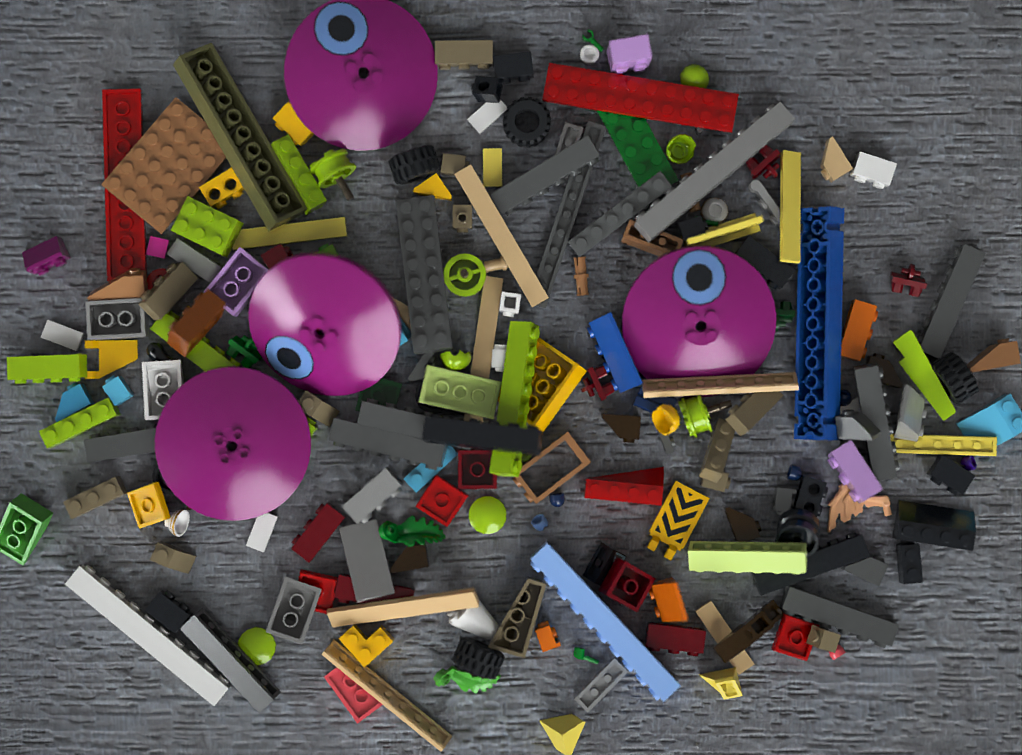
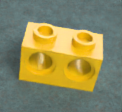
M232 167L199 187L210 207L217 209L224 207L227 204L226 201L232 197L236 199L243 195L245 190ZM230 180H235L236 187L229 190L227 183ZM214 190H219V198L213 200L211 193Z

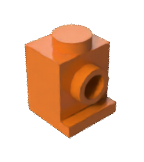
M548 620L537 624L538 627L535 628V632L543 652L561 646L559 640L555 641L558 635L555 627H550Z

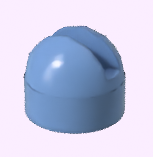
M538 514L532 519L531 524L536 530L543 531V528L548 526V521L543 514Z

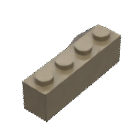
M527 577L524 586L488 645V648L525 658L547 584L545 581Z

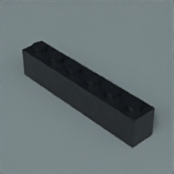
M432 414L431 417H425L422 440L432 444L540 456L543 432L541 429H538V426L527 425V428L519 427V424L508 423L505 426L500 425V422L489 421L487 424L481 423L479 419L462 421V418L453 416L450 419H443L441 415Z
M852 532L845 535V539H832L827 542L828 545L823 547L818 545L817 550L807 557L806 573L775 574L772 572H751L758 593L762 596L870 557L863 535Z

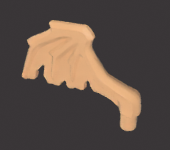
M843 484L838 485V492L828 503L830 508L827 532L830 533L832 529L836 528V519L839 513L840 520L845 523L851 519L852 514L856 517L859 513H862L864 504L867 508L873 506L883 507L884 516L892 515L889 497L887 495H873L859 504L850 497L848 493L850 489L847 484L845 486Z

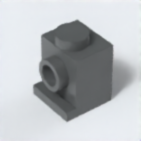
M775 487L772 510H776L778 515H782L790 510V508H793L795 498L792 497V493L796 494V489Z

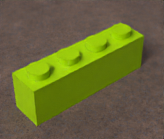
M289 134L272 142L273 150L308 208L304 213L307 215L323 207L327 199Z
M87 354L7 357V380H15V384H26V380H33V383H44V379H51V382H62V378H69V382H80V378H87Z
M108 397L40 430L39 433L46 448H53L121 415V413Z

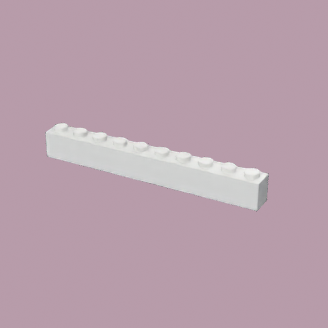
M79 566L65 585L210 704L215 706L231 687L230 681L224 675L220 674L219 676L215 673L214 667L209 663L205 662L204 664L196 652L187 650L184 647L185 644L180 639L171 637L169 635L170 631L164 626L159 627L154 623L155 619L151 615L143 614L135 602L126 600L123 592L110 587L111 583L104 577L99 578L91 566Z

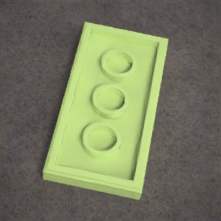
M426 365L418 403L494 419L501 381Z

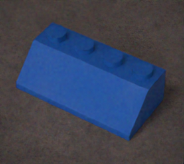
M610 312L589 322L590 327L587 328V331L591 338L595 337L597 342L595 349L599 356L603 355L605 362L602 364L606 372L611 373L613 379L610 382L614 390H618L621 393L642 384V380L612 313Z

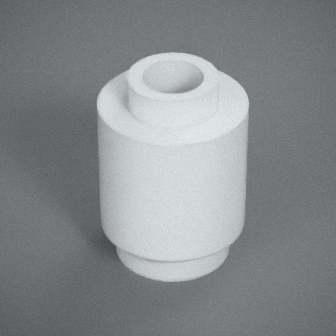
M494 344L491 367L495 368V372H503L507 345Z

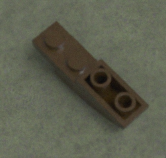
M770 600L746 622L740 624L714 646V650L723 662L727 663L774 627V624L783 616L782 610L774 600Z

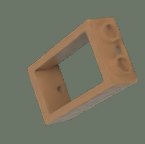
M567 431L542 450L540 456L536 455L522 466L519 477L512 479L518 487L523 486L526 490L524 495L530 503L534 501L537 504L590 464L591 461ZM565 440L582 463L536 497L520 474Z

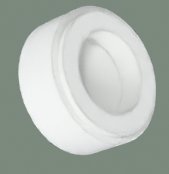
M585 45L580 51L582 62L588 65L594 64L599 58V50L594 45Z

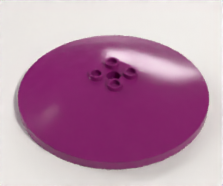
M239 366L219 367L192 377L180 386L167 401L156 427L155 453L159 470L167 486L188 507L215 519L230 521L247 520L276 509L298 488L310 460L311 433L302 406L294 394L280 381L266 373L251 368ZM229 441L236 442L237 450H228L227 443Z

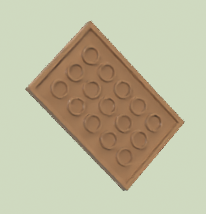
M175 97L101 185L160 234H163L177 218L187 196L193 198L199 192V187L210 179L226 160V156L207 123Z

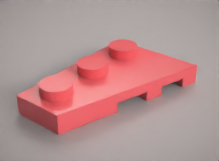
M337 667L323 676L357 724L383 705Z

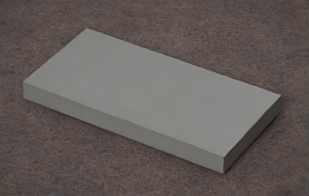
M377 519L366 521L364 524L358 523L339 528L357 603L395 594L382 539L378 531Z

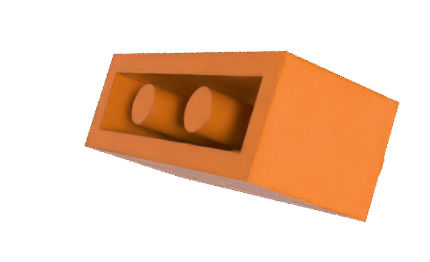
M856 299L852 300L842 331L841 357L857 362L861 361V358H865L867 352L865 347L866 341L871 339L873 330L870 328L872 322H875L878 317L876 305Z

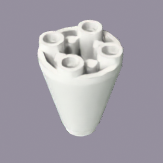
M480 600L479 607L447 612L451 625L487 640H492L499 628L498 623Z

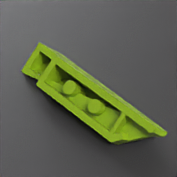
M909 330L895 338L893 343L903 355L899 359V364L942 420L945 421L955 414L956 410L913 331Z

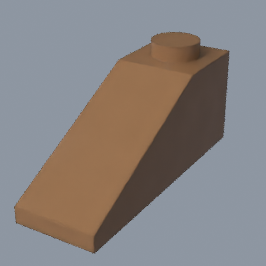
M140 268L129 269L90 292L87 300L141 298L142 294L148 290L146 270H140Z
M1009 338L997 340L998 344L987 347L970 361L967 366L971 372L1021 364L1017 341L1009 342Z

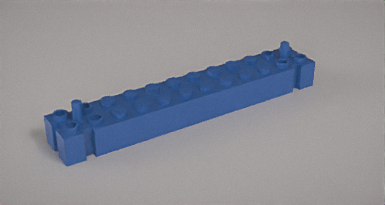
M832 206L801 208V224H803L800 237V262L798 263L795 370L799 384L798 390H795V416H798V424H794V439L839 440L835 417L840 415L844 232L840 231V224H844V208Z

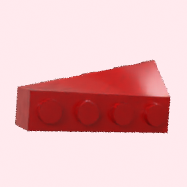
M664 467L586 478L584 498L662 506Z

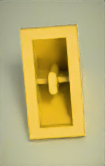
M437 173L416 186L413 190V193L416 195H434V198L452 201V195Z

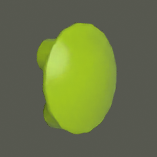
M492 496L478 498L469 509L471 526L482 534H492L499 531L506 521L504 504Z
M253 627L241 635L238 640V646L259 666L267 663L273 657L276 641L271 634L266 633L265 629Z

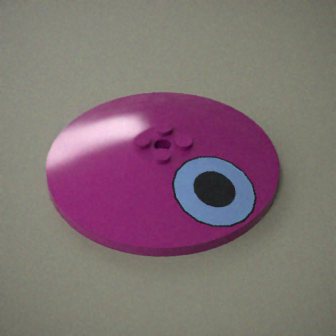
M331 0L312 11L300 23L291 37L285 55V89L297 117L318 138L344 149L356 151L376 150L402 140L424 119L431 107L437 88L438 68L435 65V51L430 38L413 15L389 0ZM361 67H365L368 70V76L365 79L360 78L358 75V70Z
M688 246L660 256L651 262L635 279L623 305L622 335L635 367L646 379L754 374L762 365L771 349L776 331V309L771 291L765 280L745 259L733 252L718 247ZM704 321L706 323L705 329L697 330L695 328L696 323ZM719 394L701 395V398L711 397Z
M321 252L302 253L288 257L278 262L264 274L250 300L249 327L258 352L276 374L302 390L326 396H343L363 391L374 385L387 373L397 356L401 342V321L393 298L376 276L363 266L345 257ZM316 329H322L325 335H318Z

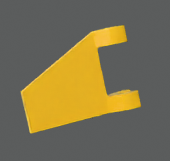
M85 340L86 349H99V371H87V378L85 379H100L138 360V340Z

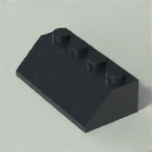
M898 500L892 538L973 551L976 536L974 511Z

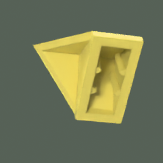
M736 667L698 674L721 693L723 699L743 696Z
M573 714L539 720L554 747L564 755H572L586 722Z

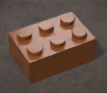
M209 289L204 294L202 292L199 293L194 300L193 306H187L182 312L183 316L181 319H175L169 327L171 330L167 334L169 336L167 344L184 357L194 349L222 318L226 302Z

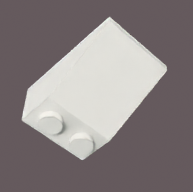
M181 360L142 362L145 420H159L167 401L184 384Z

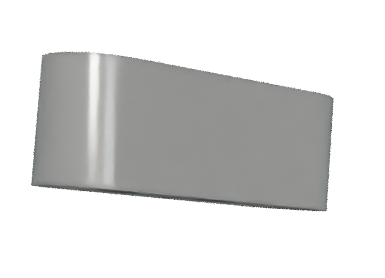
M178 238L167 252V255L178 262H183L191 271L209 283L213 281L222 269L221 266Z

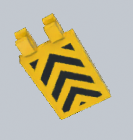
M675 480L649 529V532H651L649 535L652 537L646 548L655 551L659 541H662L669 545L663 557L672 560L676 550L684 549L710 498Z

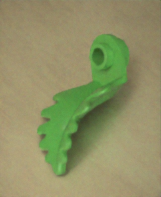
M451 666L447 670L444 668L439 670L433 680L439 687L447 685L452 679L461 690L467 692L471 689L476 694L479 689L485 692L487 687L492 688L501 675L498 674L496 679H486L480 676H472L467 671L458 670Z

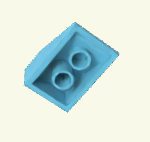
M1004 394L959 421L956 425L963 436L997 437V445L1022 432V411L1011 394Z

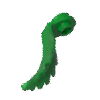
M410 516L399 525L385 521L378 529L382 539L393 543L402 542L408 547L414 546L415 541L420 545H424L425 540L432 544L433 540L435 543H438L446 538L445 534H443V529L439 530L438 524L433 526V520L426 524V517H421L416 521L415 516Z

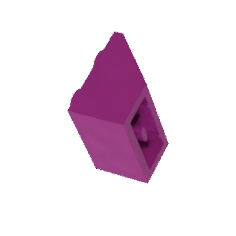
M55 236L22 252L26 271L36 275L39 274V276L50 271L49 268L55 265L56 267L65 265L67 263L66 260L71 258L62 238L59 236Z

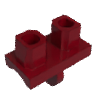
M766 145L759 151V154L764 158L761 163L754 157L746 162V166L751 172L750 176L754 180L764 171L766 172L762 176L765 179L770 175L773 178L778 176L776 170L780 165L776 161L780 158V152L777 149L774 151Z
M910 264L908 269L902 267L901 273L891 271L890 274L892 281L891 290L896 293H902L903 286L908 285L910 286L909 295L919 297L922 289H926L927 283H925L924 278H920L921 271L915 270L914 264Z
M604 366L587 369L593 384H590L588 378L583 379L585 387L581 389V392L588 391L589 396L592 397L595 395L592 388L595 387L600 400L607 399L606 397L615 390L611 382L601 386L598 380L607 375Z

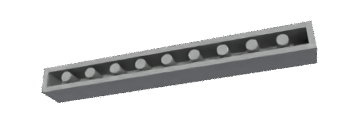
M781 102L777 105L771 104L765 110V115L762 117L758 115L754 118L748 129L744 127L736 134V139L733 141L729 139L723 144V149L719 153L715 151L707 158L709 160L704 165L700 163L695 167L694 173L690 177L688 175L684 176L679 181L680 185L678 187H671L664 194L666 197L661 201L659 199L655 200L650 205L651 209L646 213L642 211L636 216L635 219L637 221L634 227L648 243L756 155L764 146L768 145L792 125L795 117Z

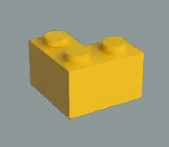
M354 624L339 637V640L363 667H366L394 641V638L383 625L367 637Z

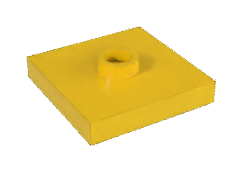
M159 481L127 492L139 529L171 518Z

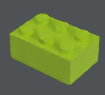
M187 196L171 231L227 258L244 223Z

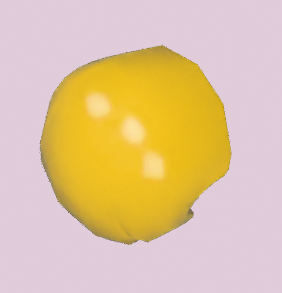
M663 404L652 412L654 426L661 434L668 435L679 427L680 417L673 406Z

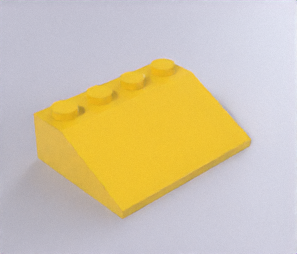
M539 337L536 346L537 356L534 361L535 373L531 383L532 394L529 398L530 410L527 414L526 422L529 425L538 426V429L544 432L587 371Z

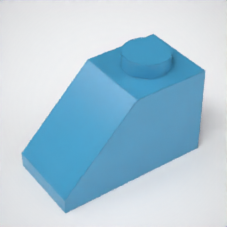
M76 382L67 387L68 390L61 397L55 418L56 422L95 404L84 384Z

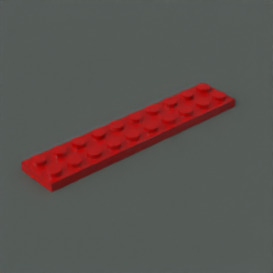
M549 63L542 101L732 133L739 94Z
M142 89L102 90L104 180L143 136ZM105 188L107 281H111L132 268L146 270L147 275L145 220Z

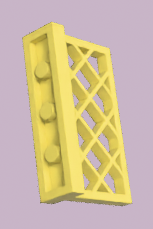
M753 213L721 223L718 226L708 227L709 230H706L705 234L689 238L685 242L683 241L685 247L716 246L760 232L759 224L764 220L762 216L756 217V214Z

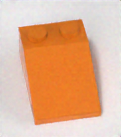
M670 577L654 582L649 590L651 600L655 599L657 607H654L656 617L661 618L662 622L688 620L678 584L674 578Z

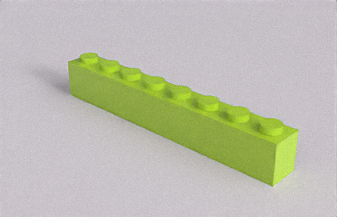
M510 321L497 422H500V425L507 426L508 423L519 424V427L527 428L526 420L530 410L529 398L532 394L531 383L535 373L534 361L537 356L536 346L537 339L540 336L539 326L532 322ZM492 450L489 473L497 476L519 477L522 469V454Z

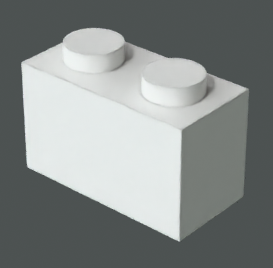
M859 152L850 176L855 177L854 180L857 182L865 183L868 181L873 183L872 186L883 189L890 186L897 163Z

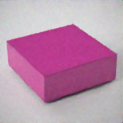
M150 236L146 255L166 259L170 240Z

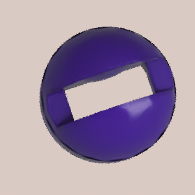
M967 455L961 459L960 464L964 465L963 468L967 471L977 468L973 455Z

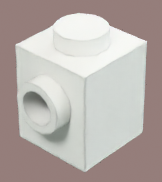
M502 292L499 312H503V316L514 317V314H518L521 294Z

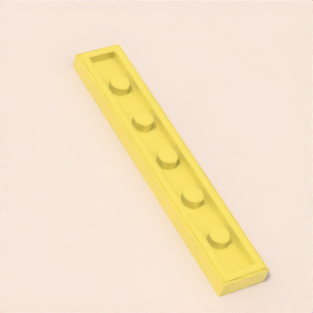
M782 150L780 152V261L798 264L800 262L801 153Z
M345 217L283 224L268 231L266 226L241 229L233 245V250H238L239 247L248 249L273 246L280 243L289 244L347 237Z
M895 434L890 435L891 442H895L896 453L997 456V437L919 436L918 441L915 442L894 438Z

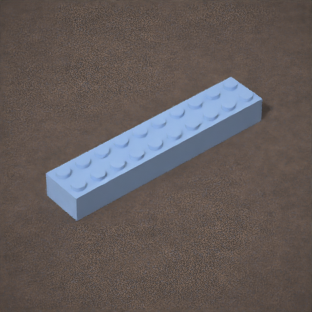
M548 541L530 556V565L537 572L541 570L545 574L543 576L544 580L551 587L555 585L558 588L556 590L557 594L564 601L568 599L571 602L569 604L570 608L577 615L581 613L584 616V623L590 629L594 627L597 630V637L603 643L608 642L610 644L611 652L617 658L619 656L623 658L622 662L630 672L633 670L636 672L635 676L643 686L647 684L650 687L648 690L656 700L661 699L664 702L680 687L675 677Z

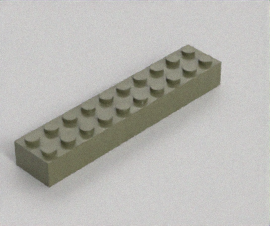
M212 42L180 55L173 66L268 231L300 217L308 208Z

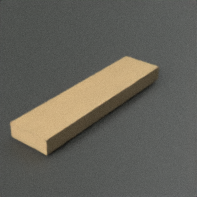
M711 600L695 610L717 644L732 632ZM745 650L729 661L733 667H736L738 675L754 665Z

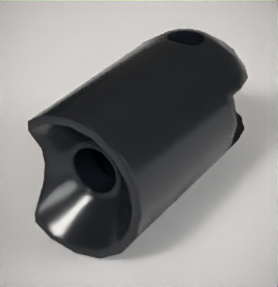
M153 342L147 346L146 352L152 361L174 360L160 343Z

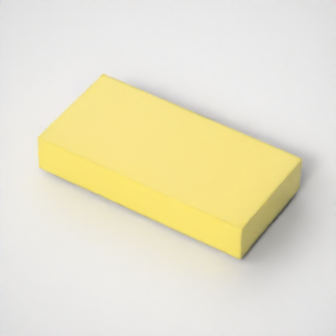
M483 148L484 187H502V148Z

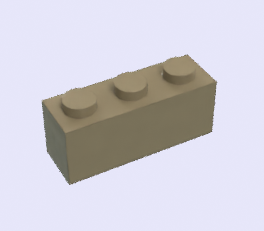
M493 40L435 41V65L440 70H450L451 67H458L460 70H468L470 67H478L480 70L489 69V66H493Z
M183 262L169 265L166 269L167 273L155 280L153 283L155 286L142 294V300L138 305L153 320L162 319L198 279Z
M780 391L746 393L740 399L742 403L739 406L737 404L728 411L730 415L725 420L742 436L750 431L784 395Z
M718 418L713 427L699 477L715 483L719 481L723 474L735 433L732 426L724 419Z
M116 476L63 503L70 518L74 519L127 494V490L121 477Z

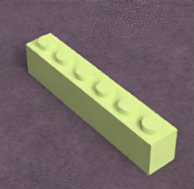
M690 541L688 548L689 571H714L717 573L724 571L735 573L772 572L775 574L806 573L807 546L806 543Z

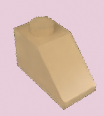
M833 136L826 141L821 163V174L830 183L853 169Z

